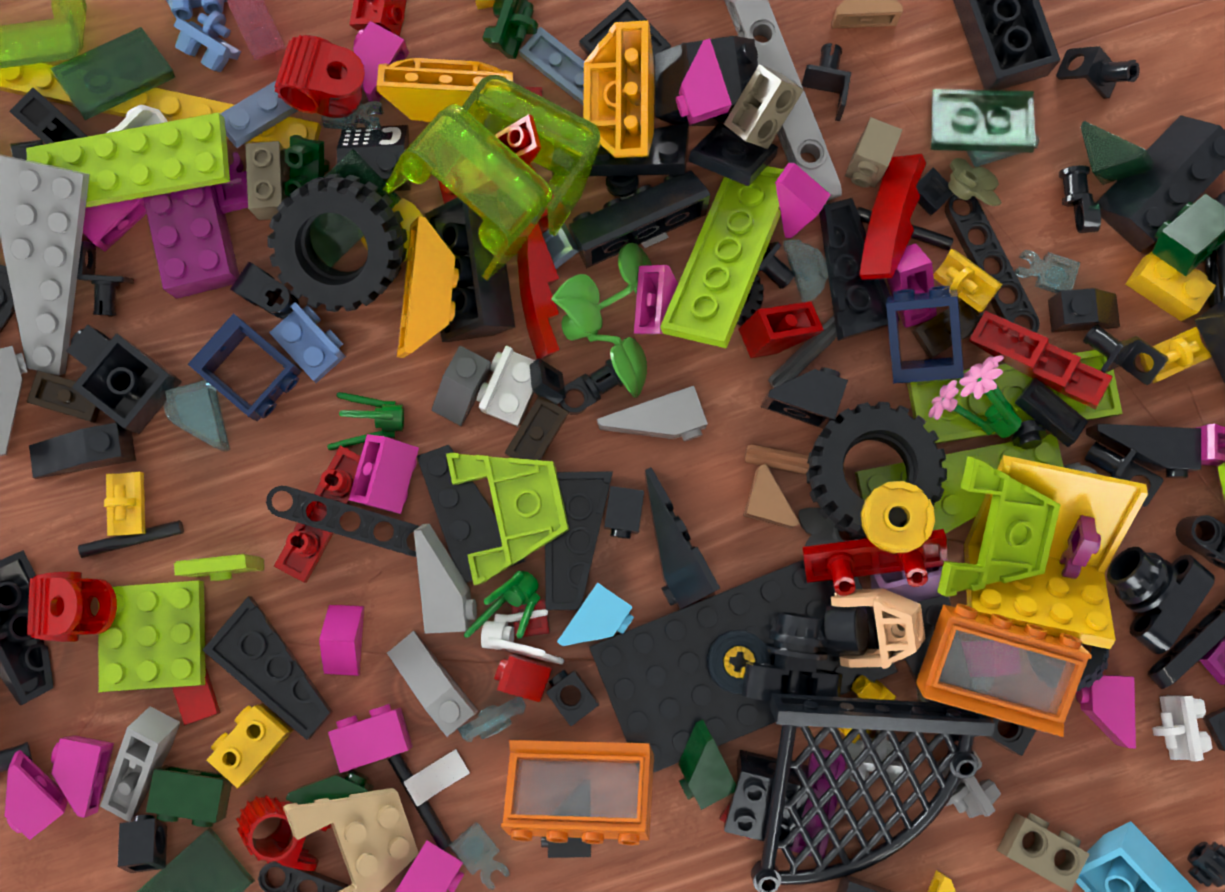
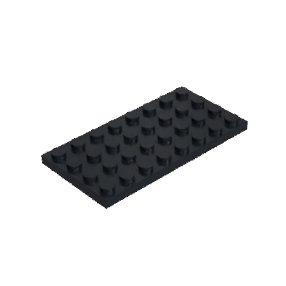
M803 559L626 631L623 635L619 634L589 646L627 743L650 744L654 753L653 773L680 761L696 722L702 719L717 746L775 723L770 709V701L744 697L742 694H733L722 689L713 681L708 670L707 659L711 645L719 636L730 631H747L756 635L765 645L774 644L775 640L769 638V631L777 623L778 612L800 613L825 619L826 608L831 603V596H835L833 580L807 583ZM854 577L855 590L862 589L858 577ZM865 606L869 623L868 649H879L876 620L871 607ZM821 647V651L828 653V660L817 661V669L843 674L840 696L853 691L851 689L852 684L860 675L875 681L898 672L894 663L886 669H882V667L849 668L841 666L840 656H833L829 652L828 647ZM737 652L736 657H730L729 664L734 665L735 672H740L741 667L745 666L746 662H748V660L743 658V652ZM769 652L770 664H774L775 653ZM635 763L639 771L640 763Z

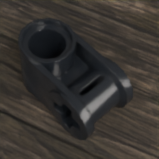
M251 262L247 263L230 289L255 306L258 305L280 319H285L294 311L290 307L294 302L299 305L298 298L291 294L289 289ZM278 298L284 299L281 305L276 303Z
M1209 515L1186 517L1180 520L1176 527V536L1179 542L1205 557L1210 563L1225 570V524ZM1197 524H1199L1202 529V535L1200 539L1195 534V528Z

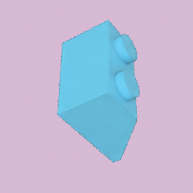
M597 583L557 643L567 646L613 637L616 631L623 635L634 619V616L629 613L633 607Z

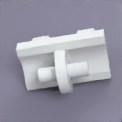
M1160 696L1162 726L1153 727L1152 730L1154 736L1165 737L1170 760H1190L1195 762L1204 760L1203 753L1212 749L1211 737L1206 731H1199L1197 719L1203 718L1206 714L1204 700L1195 699L1193 696Z

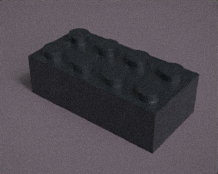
M953 0L986 94L1046 77L1060 62L1058 51L1039 0Z

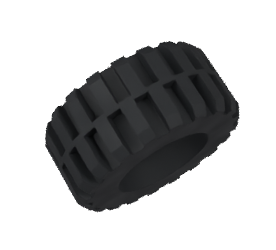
M329 174L325 178L318 177L292 192L277 207L279 212L272 217L269 225L274 231L268 236V247L274 248L275 253L269 256L272 267L279 266L281 273L277 276L281 283L284 285L288 282L294 288L290 293L299 299L303 295L309 299L307 305L318 308L321 304H325L326 310L331 312H338L341 307H344L346 311L357 310L361 304L367 306L375 301L397 277L402 269L400 267L401 263L406 257L407 249L403 247V244L407 241L406 229L400 228V223L403 221L400 211L393 212L389 206L393 201L387 194L381 197L376 193L378 186L370 181L364 185L360 183V177L353 175L342 178L340 174ZM324 213H336L347 217L360 228L368 248L367 260L361 268L351 272L339 271L326 265L317 256L310 239L311 224L315 218Z
M867 402L858 404L855 409L850 410L848 408L842 411L834 421L831 420L825 426L814 442L812 451L809 453L807 461L809 470L806 473L807 483L811 485L812 491L809 494L813 503L817 502L821 508L819 513L825 519L829 517L835 523V528L842 532L844 530L852 532L853 537L861 539L867 537L861 522V511L865 500L852 491L846 482L843 472L844 460L849 450L865 440L879 441L892 447L904 462L907 473L906 482L919 487L928 500L930 499L933 507L941 499L944 492L941 485L942 482L947 480V469L942 468V461L946 459L944 448L938 449L935 444L939 440L935 431L933 430L928 433L923 427L926 421L918 415L915 419L907 415L909 409L900 405L897 409L890 408L889 402H878L875 406H870ZM898 507L892 508L889 511L888 518L890 523L896 527H904L907 522L906 512Z

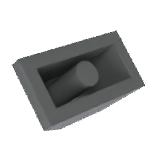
M459 346L442 377L431 411L462 427L477 400L482 384L486 383L492 372L490 370L491 362Z

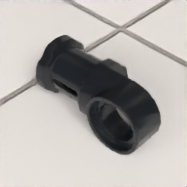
M1085 165L1072 166L1059 171V178L1063 179L1065 197L1062 198V205L1067 207L1074 206L1076 229L1079 233L1098 232L1101 226L1100 206L1097 202H1094L1093 194L1089 193L1087 175L1090 174V167Z
M611 359L606 360L605 366L590 375L585 373L564 386L565 394L571 390L581 392L584 402L580 407L571 408L563 399L559 402L561 408L568 411L570 415L581 414L587 407L599 401L601 395L617 385L622 387L624 384L615 372Z

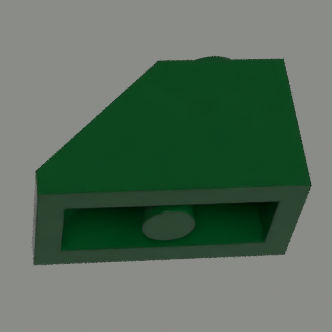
M703 719L696 722L678 763L684 775V778L679 780V783L687 799L690 800L695 797L702 810L734 793L736 783Z
M349 770L348 773H337L296 788L288 793L286 800L301 805L314 803V800L324 798L329 800L349 797L350 794L372 791L374 786L367 783V776L355 770Z

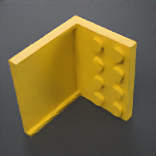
M1003 455L997 470L1061 504L1044 574L1008 583L999 581L987 584L985 588L975 591L967 589V605L976 609L979 615L990 617L992 613L999 614L1011 619L1014 625L1025 627L1026 623H1030L1046 629L1049 635L1059 637L1061 633H1065L1082 640V644L1111 649L1116 639L1104 573L1148 495L1146 484ZM986 493L965 540L964 560L967 564H977L993 494ZM1080 515L1092 517L1095 519L1096 531L1101 535L1100 548L1097 554L1091 555L1086 567H1081L1080 574L1076 579L1063 577L1061 573L1065 564H1060V558L1065 550L1067 551L1069 547L1068 538Z

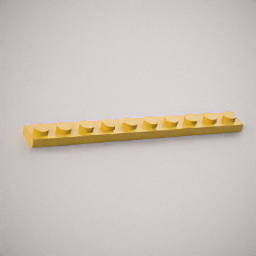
M2 55L0 59V91L25 96L34 88L51 102L125 118L130 109L141 104L159 109L168 122L218 112L222 113L234 106V104ZM289 116L246 143L279 141L286 150L290 147V136L300 135L310 140H318L321 126L317 122Z

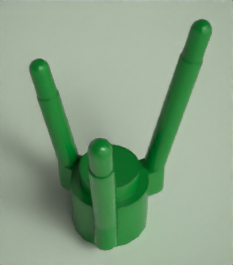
M343 392L337 393L336 396L339 399L379 407L375 408V411H339L341 417L375 419V428H382V431L370 433V435L395 438V432H403V405L396 404V401H382ZM367 434L328 444L327 448L328 450L338 449L340 445L348 447L365 443Z
M518 570L511 579L484 599L485 605H489L493 601L495 602L464 632V637H470L507 601L515 607L527 604L516 634L517 638H522L534 606L540 600V596L536 594L539 588L537 579L529 572Z

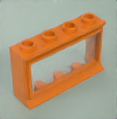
M958 603L955 608L943 604L916 680V685L923 697L1064 738V722L1089 658H1092V655L1081 645L1082 640L1065 633H1061L1059 637L1049 635L1046 629L1030 623H1026L1025 627L1014 625L1011 619L992 613L990 617L979 615L976 609L968 605Z
M509 740L510 757L501 828L508 835H511L512 840L528 842L532 841L533 836L546 837L547 841L554 843L568 842V838H582L584 843L602 844L604 839H618L619 844L630 846L639 845L640 840H650L654 753L649 743Z

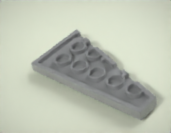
M0 154V238L26 366L28 369L60 376L66 374L68 358L66 350L69 348L90 174Z

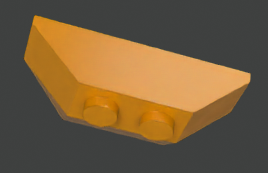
M648 20L615 22L609 29V33L599 42L584 62L583 129L614 158L649 156L654 135V61Z
M410 58L396 61L390 65L387 63L378 65L377 92L410 120L479 124L513 99V72L501 71L495 66L479 61Z
M418 216L410 224L397 357L404 358L413 353L449 325V321L452 322L455 315V302L451 301L452 288H456L459 277L458 268H454L455 256L426 217Z

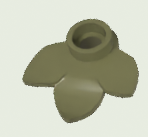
M962 158L953 159L950 163V168L953 172L950 175L951 180L948 183V187L957 197L969 200L972 196H975L991 206H999L1002 203L993 192L999 185V182L991 171L984 167L973 168Z

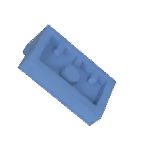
M294 302L290 306L294 311L269 333L306 374L317 383L346 357L339 349L343 343L330 329L326 333L321 330L317 325L321 319L308 305L302 309Z

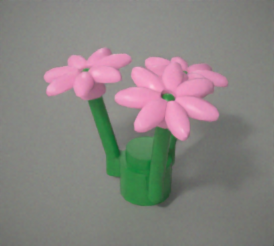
M988 357L983 364L978 363L972 366L970 370L964 373V378H961L959 381L962 386H965L961 391L962 397H966L973 392L975 398L980 399L985 393L992 402V405L985 412V417L987 418L985 421L957 404L958 401L953 398L959 392V389L955 388L956 380L951 381L948 386L943 385L941 387L940 397H935L932 400L933 407L928 413L929 417L932 418L934 416L938 420L943 410L946 409L949 412L955 411L978 425L987 435L995 432L999 437L1006 438L1014 434L1021 426L1022 419L1013 411V406L1006 400L994 380L1003 373L1001 369L995 368L999 366L998 363L1004 357Z

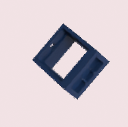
M935 286L929 288L928 293L915 294L913 289L894 291V296H888L886 307L893 384L964 378L958 290H950V286ZM949 306L953 357L902 361L897 311Z
M234 313L188 363L192 369L243 413L257 422L260 418L264 419L273 412L277 405L275 401L283 392L288 393L296 386L299 381L298 375L302 372ZM246 336L285 368L253 405H250L214 374L215 370Z

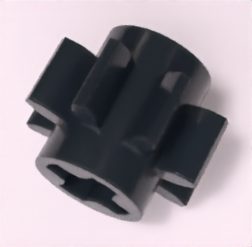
M1207 842L1197 844L1190 851L1187 858L1193 865L1188 870V873L1206 887H1209L1211 884L1216 887L1225 885V847L1222 844L1218 845L1216 842H1213L1211 845Z

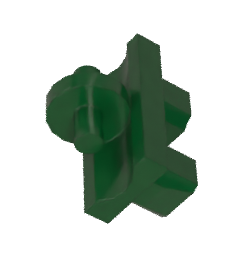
M495 0L493 14L498 18L496 26L485 28L482 37L483 41L490 48L502 52L508 59H516L526 34L533 35L537 33L539 24L532 19L534 5L527 0Z
M300 135L290 136V147L285 150V162L290 167V179L285 182V194L287 196H290L292 192L315 178H324V172L330 170V162L324 159V141L310 140Z

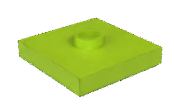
M246 554L181 560L174 563L176 576H210V581L232 579V574L264 571L263 558Z

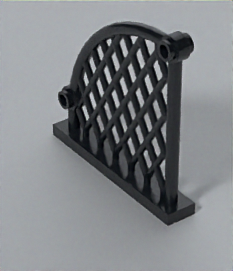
M771 693L770 709L776 724L782 725L762 859L756 862L751 870L755 889L759 892H776L780 885H802L845 877L865 870L904 848L936 819L949 802L961 779H967L975 775L978 768V759L972 751L975 735L993 736L995 727L993 719L986 715L943 703ZM809 726L824 728L814 738ZM800 727L808 742V746L793 761L792 754L796 729ZM837 728H850L852 730L842 739ZM866 729L881 731L871 741ZM894 731L909 733L899 742ZM831 733L837 746L825 759L819 745ZM923 733H937L929 743H927ZM859 734L865 748L853 760L847 747ZM951 734H959L958 745H955ZM888 736L894 749L881 761L876 748ZM916 737L922 751L909 763L904 749ZM944 739L949 750L946 757L937 764L932 751ZM813 752L820 766L807 778L801 765ZM842 754L848 767L836 780L830 766ZM870 755L876 769L864 781L858 767ZM898 757L904 770L892 783L886 769ZM926 759L932 772L920 784L914 771ZM949 767L950 770L944 779L942 772ZM790 769H794L802 786L788 801H785ZM824 773L830 787L818 799L812 786ZM852 775L858 789L846 801L840 787ZM881 777L886 790L874 802L868 789ZM908 778L914 791L902 803L896 790ZM937 780L940 788L932 800L928 802L924 792ZM807 793L813 806L801 818L795 805ZM835 795L841 808L829 820L823 806ZM863 796L869 809L857 821L851 808ZM891 797L897 810L884 822L879 809ZM919 799L924 810L911 822L906 811ZM784 809H787L795 826L781 841L779 837ZM817 814L823 827L812 839L805 826ZM845 815L851 829L839 840L834 826ZM873 817L879 830L867 842L861 829ZM901 818L905 828L892 837L889 830ZM800 833L806 846L794 857L788 845ZM828 834L834 847L822 859L816 846ZM856 835L862 848L852 859H849L844 847ZM884 837L886 842L872 849ZM778 849L783 851L790 864L789 870H779L775 864ZM811 853L817 866L812 869L797 870L798 866ZM839 855L842 862L829 865Z

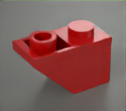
M515 653L509 655L508 659H501L494 677V680L500 681L497 690L540 702L553 667Z

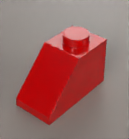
M811 301L758 309L738 329L750 358L778 354L824 331Z

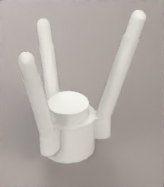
M548 610L533 611L530 619L548 615ZM524 612L510 615L495 614L494 621H486L483 624L481 633L482 648L509 651L560 665L564 663L563 658L547 654L542 649L513 642L514 627L508 626V622L520 621Z

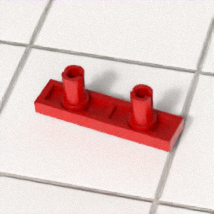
M340 445L327 470L321 474L320 483L314 494L350 504L349 497L361 456ZM320 501L311 502L306 508L307 517L312 521L322 520L327 514L326 506ZM297 523L293 532L287 536L286 544L273 567L307 583L334 533Z
M944 529L933 530L931 536L920 547L908 553L892 554L876 547L868 539L802 547L807 583L833 580L835 592L841 596L850 595L855 591L854 577L905 571L906 579L910 586H923L928 581L926 568L943 566L944 561H948L947 539Z

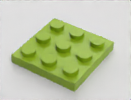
M196 580L113 587L117 598L116 616L109 629L104 633L98 634L99 692L205 685V652L203 651L205 647L204 581Z

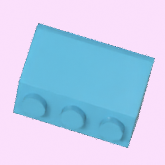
M1131 821L1104 834L1087 851L1090 855L1076 881L1085 892H1198Z

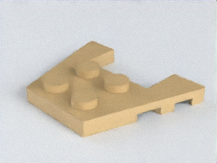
M393 788L350 794L349 797L329 800L324 798L314 800V803L301 805L292 803L283 806L293 836L297 840L331 824L352 881L350 886L338 892H380L419 854L399 794Z

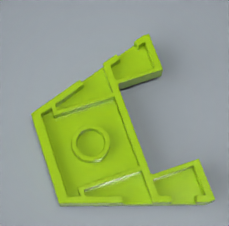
M459 453L446 454L452 484L458 485L488 477L500 532L501 547L467 555L474 585L483 584L570 530L553 461L499 458Z
M967 456L960 488L971 492L993 495L977 564L944 561L937 592L945 597L955 596L957 592L967 589L972 591L983 589L985 585L999 581L1008 583L1044 574L1061 504L989 466L982 460Z

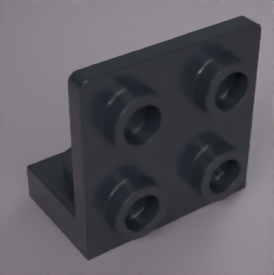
M744 750L739 751L736 761L738 781L724 823L725 832L760 841L765 840L777 758ZM801 765L807 778H809L808 766ZM790 769L785 801H788L802 786L794 769ZM807 793L795 805L801 818L808 799ZM784 809L779 837L781 841L795 826L787 809ZM794 840L788 845L789 847L793 845Z

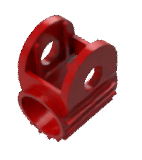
M311 35L292 37L284 54L274 86V92L278 93V98H281L286 104L298 111L309 114L317 113L330 118L347 117L354 113L361 103V86L365 76L364 65L353 51L332 44L324 38Z
M76 571L45 573L30 578L27 635L40 640L75 642L79 641V635L104 633L112 625L117 611V598L113 587L103 579L82 578V573ZM94 597L99 601V610L95 616L91 613L90 609Z
M268 795L261 798L256 796L255 800L246 802V807L240 809V818L236 820L239 824L237 831L250 855L254 854L258 861L261 859L267 861V863L276 861L282 866L304 871L316 870L319 862L318 859L309 854L308 849L302 848L306 836L297 840L293 836L283 806L292 804V802H280L277 797L273 799L268 797ZM270 817L281 818L279 826L271 835L261 839L252 838L256 826L261 821ZM331 824L319 830L326 832L327 829L331 828ZM291 833H292L291 841H290V843L288 844L290 835H291Z

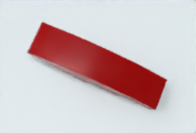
M922 154L891 158L872 209L865 238L859 274L862 280L893 278L914 232L910 218L920 199L916 185L926 166V161Z
M534 215L528 217L519 226L517 263L520 297L526 327L536 358L543 359L560 350L549 323L551 319L559 315L556 303L551 300L553 296L549 288L552 283L559 279V276Z
M988 311L984 312L969 339V342L993 357L1003 356L1002 362L1032 379L1037 378L1044 385L1095 410L1113 378L1109 374L1080 362L1081 357L1049 344V338Z

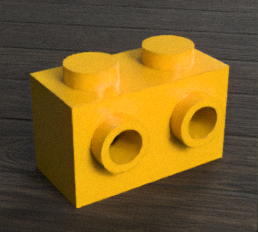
M1152 252L1142 258L1125 283V285L1179 321L1197 314L1216 287L1200 270L1194 269L1187 276H1184Z
M265 704L253 707L248 705L235 718L234 722L238 725L229 735L226 732L223 733L211 746L214 752L207 761L236 788L247 785L294 731Z

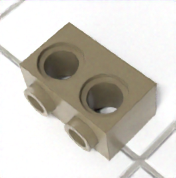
M759 64L724 125L744 141L768 149L804 89L782 73Z
M870 117L857 143L845 177L851 178V181L860 187L867 188L871 186L875 188L889 166L903 129Z
M279 141L245 143L248 209L258 220H270L279 212L277 207L281 202L289 197L285 194V182L290 179L289 166L285 162V149Z
M1015 813L997 851L1071 892L1090 855L1079 848L1081 841L1062 830L1058 836L1048 831L1047 828L1050 823L1032 813H1029L1027 818ZM1033 831L1035 836L1033 845L1029 848H1024L1022 845L1024 835ZM1064 849L1066 853L1065 861L1061 865L1055 866V854L1059 850Z

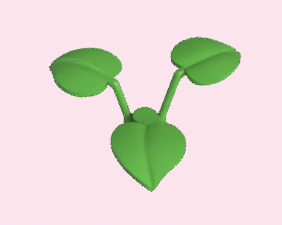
M629 243L621 248L618 255V266L621 276L628 283L624 290L599 303V290L594 281L586 274H579L565 281L551 300L567 313V315L563 316L561 322L563 333L567 339L574 341L588 337L590 342L598 340L615 344L610 351L615 372L629 393L634 398H637L643 389L647 375V360L643 349L632 337H627L622 341L618 336L597 333L603 324L600 310L630 294L633 290L637 295L639 266L652 265L647 254L638 244Z

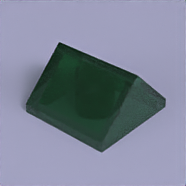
M1083 121L1080 126L1092 173L1102 185L1149 171L1154 166V162L1146 149L1086 121Z

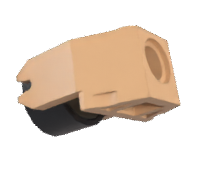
M884 588L858 589L847 596H841L835 592V596H831V603L826 608L824 628L827 647L833 656H840V665L844 667H882V669H886L894 662L917 652L926 639L921 604ZM865 606L874 607L879 649H868L869 623Z

